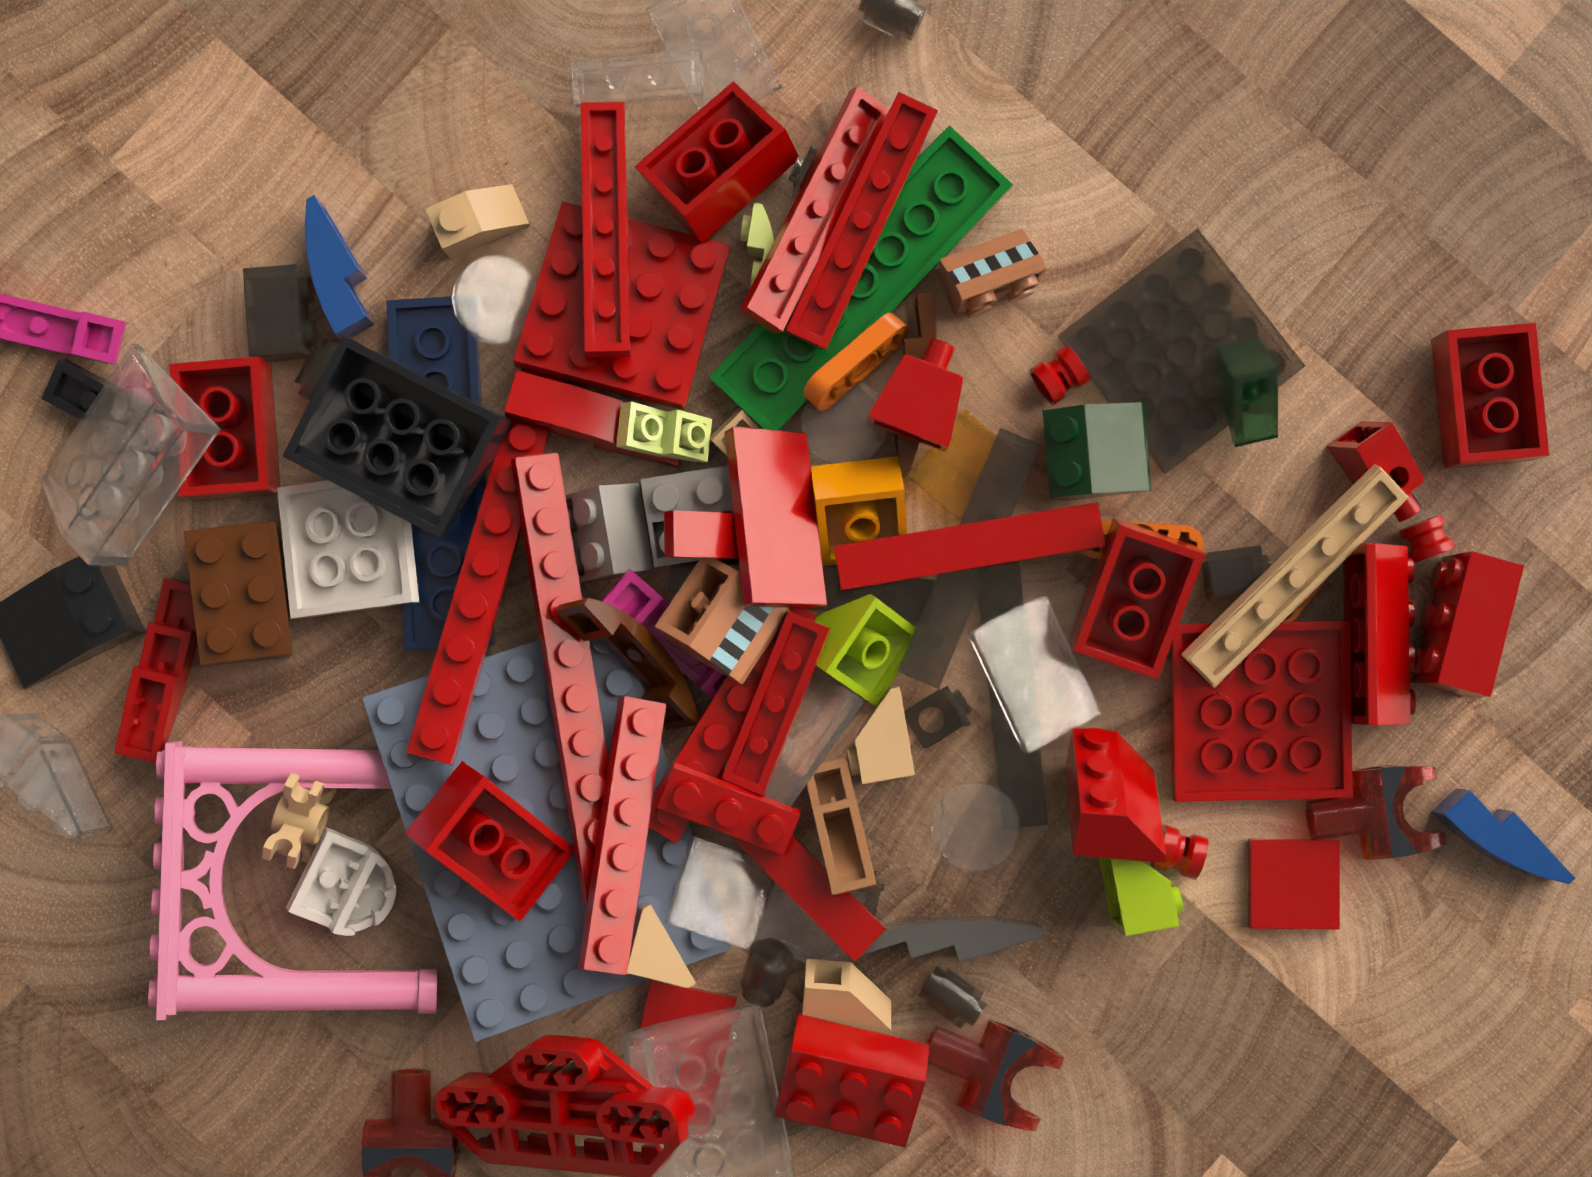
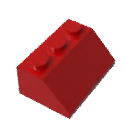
M732 81L634 167L676 219L703 244L795 164L800 157L786 129Z
M1072 727L1065 773L1073 855L1165 863L1166 849L1154 769L1117 731L1096 727L1089 729Z

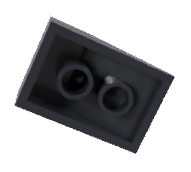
M91 550L51 569L0 602V638L24 689L39 684L146 632L109 553Z

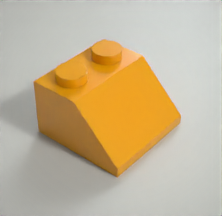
M898 456L811 466L822 567L837 565L834 546L907 534L905 489Z

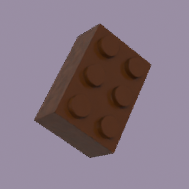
M276 521L183 531L201 667L292 656Z

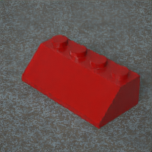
M1365 543L1361 544L1343 562L1344 620H1349L1351 626L1352 724L1410 725V715H1414L1416 710L1415 691L1410 689V671L1414 670L1416 655L1414 646L1409 645V627H1412L1415 621V607L1413 601H1409L1408 583H1412L1414 578V561L1412 557H1408V546Z

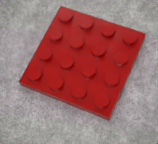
M562 201L515 352L514 366L685 411L729 258L730 245L710 239L701 244L694 235L627 218L630 357L586 358L584 342L582 206Z
M1349 620L1282 621L1215 688L1181 656L1212 623L1178 625L1170 646L1172 800L1175 802L1353 798L1351 626Z

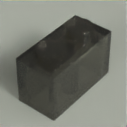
M296 264L243 268L249 356H259L267 362L312 359L311 346L317 345V329L314 320H309L308 303L314 302V286L311 277H306V272Z

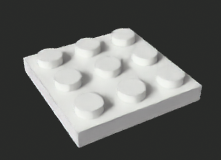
M329 480L277 488L290 619H303L419 602L410 522Z

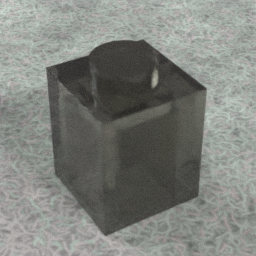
M1261 545L1205 553L1201 565L1205 598L1244 593L1271 566L1269 557L1266 554L1262 555Z

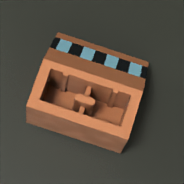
M1023 228L942 258L937 266L955 316L967 313L968 318L976 317L992 310V303L1007 297L1009 303L1032 295L1034 293L1033 288L1039 285L1038 282L1047 269L1042 257Z
M700 558L654 627L675 648L742 685L783 624L790 609L788 607L744 606L740 571L717 559Z

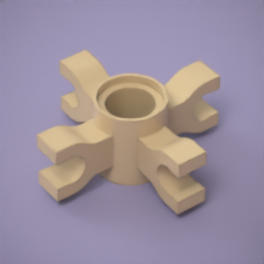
M294 773L290 774L284 784L283 796L276 807L272 819L271 830L277 833L267 839L262 852V859L271 861L276 851H278V854L287 855L286 867L295 869L299 862L300 851L303 855L301 861L308 863L328 820L330 809L325 804H328L333 799L337 788H323L324 783L318 781L314 782L312 788H302L298 783L300 775Z

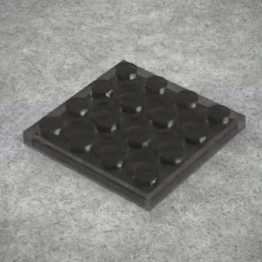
M1198 228L1058 335L1063 345H1068L1081 359L1091 381L1108 403H1144L1148 454L1164 474L1172 470L1306 366Z

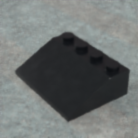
M342 336L282 457L442 539L493 462L513 421L353 339Z

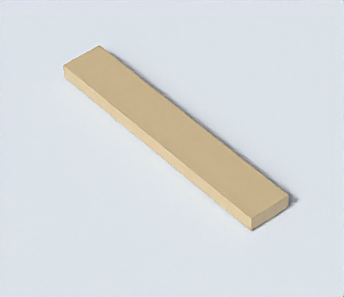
M1374 464L1235 600L1181 656L1215 688L1409 497L1382 467Z

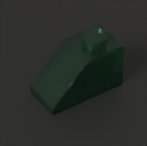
M1261 337L1218 346V384L1234 446L1239 447L1278 438V367Z

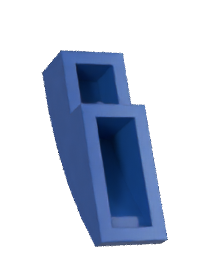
M313 195L306 199L305 215L307 257L312 281L321 307L335 335L340 339L342 336L352 338L374 325V322L353 289L354 286L368 278L327 209Z
M1456 788L1431 811L1451 832L1474 849L1499 863L1527 874L1570 884L1575 879L1514 811L1499 809L1492 814L1471 790Z

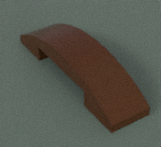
M585 598L558 606L556 609L558 615L583 641L602 638L643 682L647 689L641 699L666 704L663 723L666 730L697 724L699 720L697 707L682 673L666 649L643 625L624 611L600 600Z

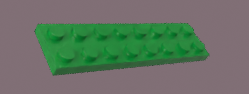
M949 125L916 159L826 352L786 333V328L801 299L800 296L783 332L774 334L761 324H758L710 374L709 380L739 408L743 409L761 429L780 431L809 401L803 396L804 387L809 379L879 318L887 313H893L938 266L939 260L945 258L1005 196L1013 184Z

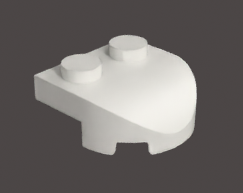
M325 827L286 908L292 914L328 927L334 934L351 936L355 935V932L364 930L372 925H379L387 917L395 901L396 884L388 863L376 849L364 842Z

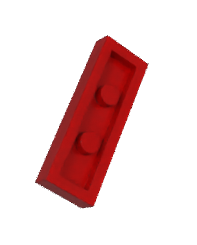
M675 762L657 804V808L781 855H784L800 818L799 809Z

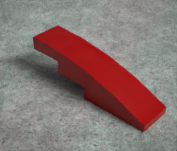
M516 370L504 411L506 417L549 427L551 433L592 442L594 448L679 468L681 460L655 456L616 447L620 408L622 403L627 402Z
M163 578L155 620L148 622L140 663L132 669L115 746V754L156 763L157 753L165 750V743H167L198 644L189 582L173 578Z

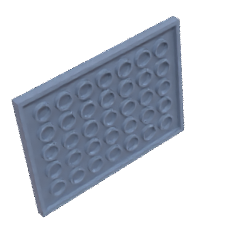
M602 638L589 640L609 760L618 697L628 696L641 699L645 692L641 680ZM540 640L484 658L453 766L411 756L406 753L429 676L362 697L406 831L460 762L463 761L485 776L573 846ZM662 743L660 744L654 791L669 768ZM689 824L677 844L648 827L636 913L638 907L642 904H651L686 966L731 950ZM408 837L475 1042L649 979L629 973L621 975L577 969L587 904L582 902L575 853L572 854L526 916L519 922Z

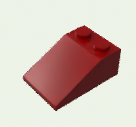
M463 761L460 762L404 833L427 853L519 922L526 916L574 853L572 845L485 776Z

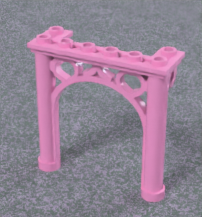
M183 741L165 743V750L157 753L156 777L157 779H164V797H156L155 824H163L162 843H155L153 850V870H161V888H153L151 902L152 916H160L159 934H152L150 940V962H158V974L154 975V980H150L148 991L149 1008H156V1020H166L169 1015H176L177 1012L418 1010V1014H436L437 969L300 971L280 968L259 958L242 942L231 924L224 903L222 878L226 853L235 831L252 809L265 799L283 792L284 784L291 773L300 775L298 783L302 788H312L314 782L318 781L324 783L323 788L392 789L379 750L193 748L192 746H183ZM187 784H200V787L193 790L186 798ZM264 784L267 786L258 790L238 806L230 791L221 785ZM204 794H215L222 798L231 816L225 825L214 833L203 832L195 824V804L199 797ZM185 829L198 842L211 843L217 841L215 850L207 849L201 863L188 870H184ZM209 869H210V879H209L210 889H209V887H208V885H207L206 883H204L203 881H201V880L199 879V878H201L202 876H204L205 874H207L208 871H209ZM183 889H189L196 893L202 900L204 910L212 907L214 917L209 915L198 916L191 920L182 930ZM202 926L216 929L226 942V946L218 960L207 965L196 962L190 953L191 934L195 929ZM235 954L245 965L260 975H216L215 973L223 969L231 955ZM187 969L194 975H184V970Z

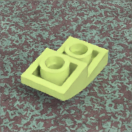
M758 203L753 205L752 216H743L740 241L747 242L748 255L763 257L762 261L754 260L750 286H752L774 242L772 228L763 204Z
M634 402L622 403L616 447L679 460L708 462L712 419L678 409L664 411Z

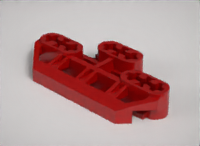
M550 1034L542 1035L516 1052L514 1057L493 1073H465L440 1089L434 1101L439 1123L486 1163L621 1177L654 1176L673 1156L672 1154L689 1137L688 1126L695 1115L694 1103L687 1093L676 1088L654 1087L597 1039ZM466 1127L491 1129V1132L487 1137H481L476 1140ZM518 1129L544 1131L547 1134L530 1133L527 1136L528 1141L519 1140ZM575 1134L604 1137V1139L587 1138L584 1140V1146L575 1145ZM633 1142L645 1143L641 1146V1152L633 1151Z

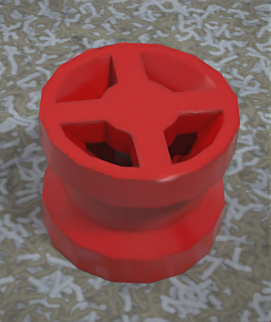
M1442 514L1400 530L1402 538L1409 541L1411 545L1410 557L1413 558L1414 563L1431 558L1455 547L1452 538L1447 537L1443 530L1445 520Z

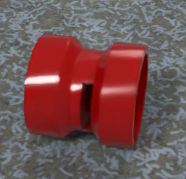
M1068 345L1057 350L1054 353L1053 359L1048 363L1040 362L1029 370L1036 387L1053 406L1063 400L1066 392L1072 387L1079 389L1090 381L1089 373L1083 362Z
M1163 825L1166 861L1165 863L1151 862V866L1165 871L1173 868L1179 870L1181 876L1196 880L1206 860L1209 844L1208 838L1196 834L1188 837L1182 835L1177 828Z

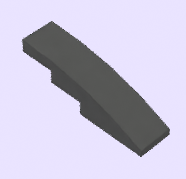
M942 916L884 925L887 930L864 954L902 942H906L911 958L953 946L956 958L960 963L1043 937L1045 934L1043 928L1037 922L994 916Z

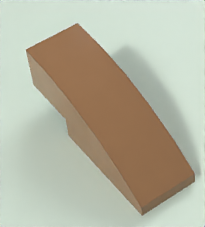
M846 757L803 767L832 895L835 896L877 886Z

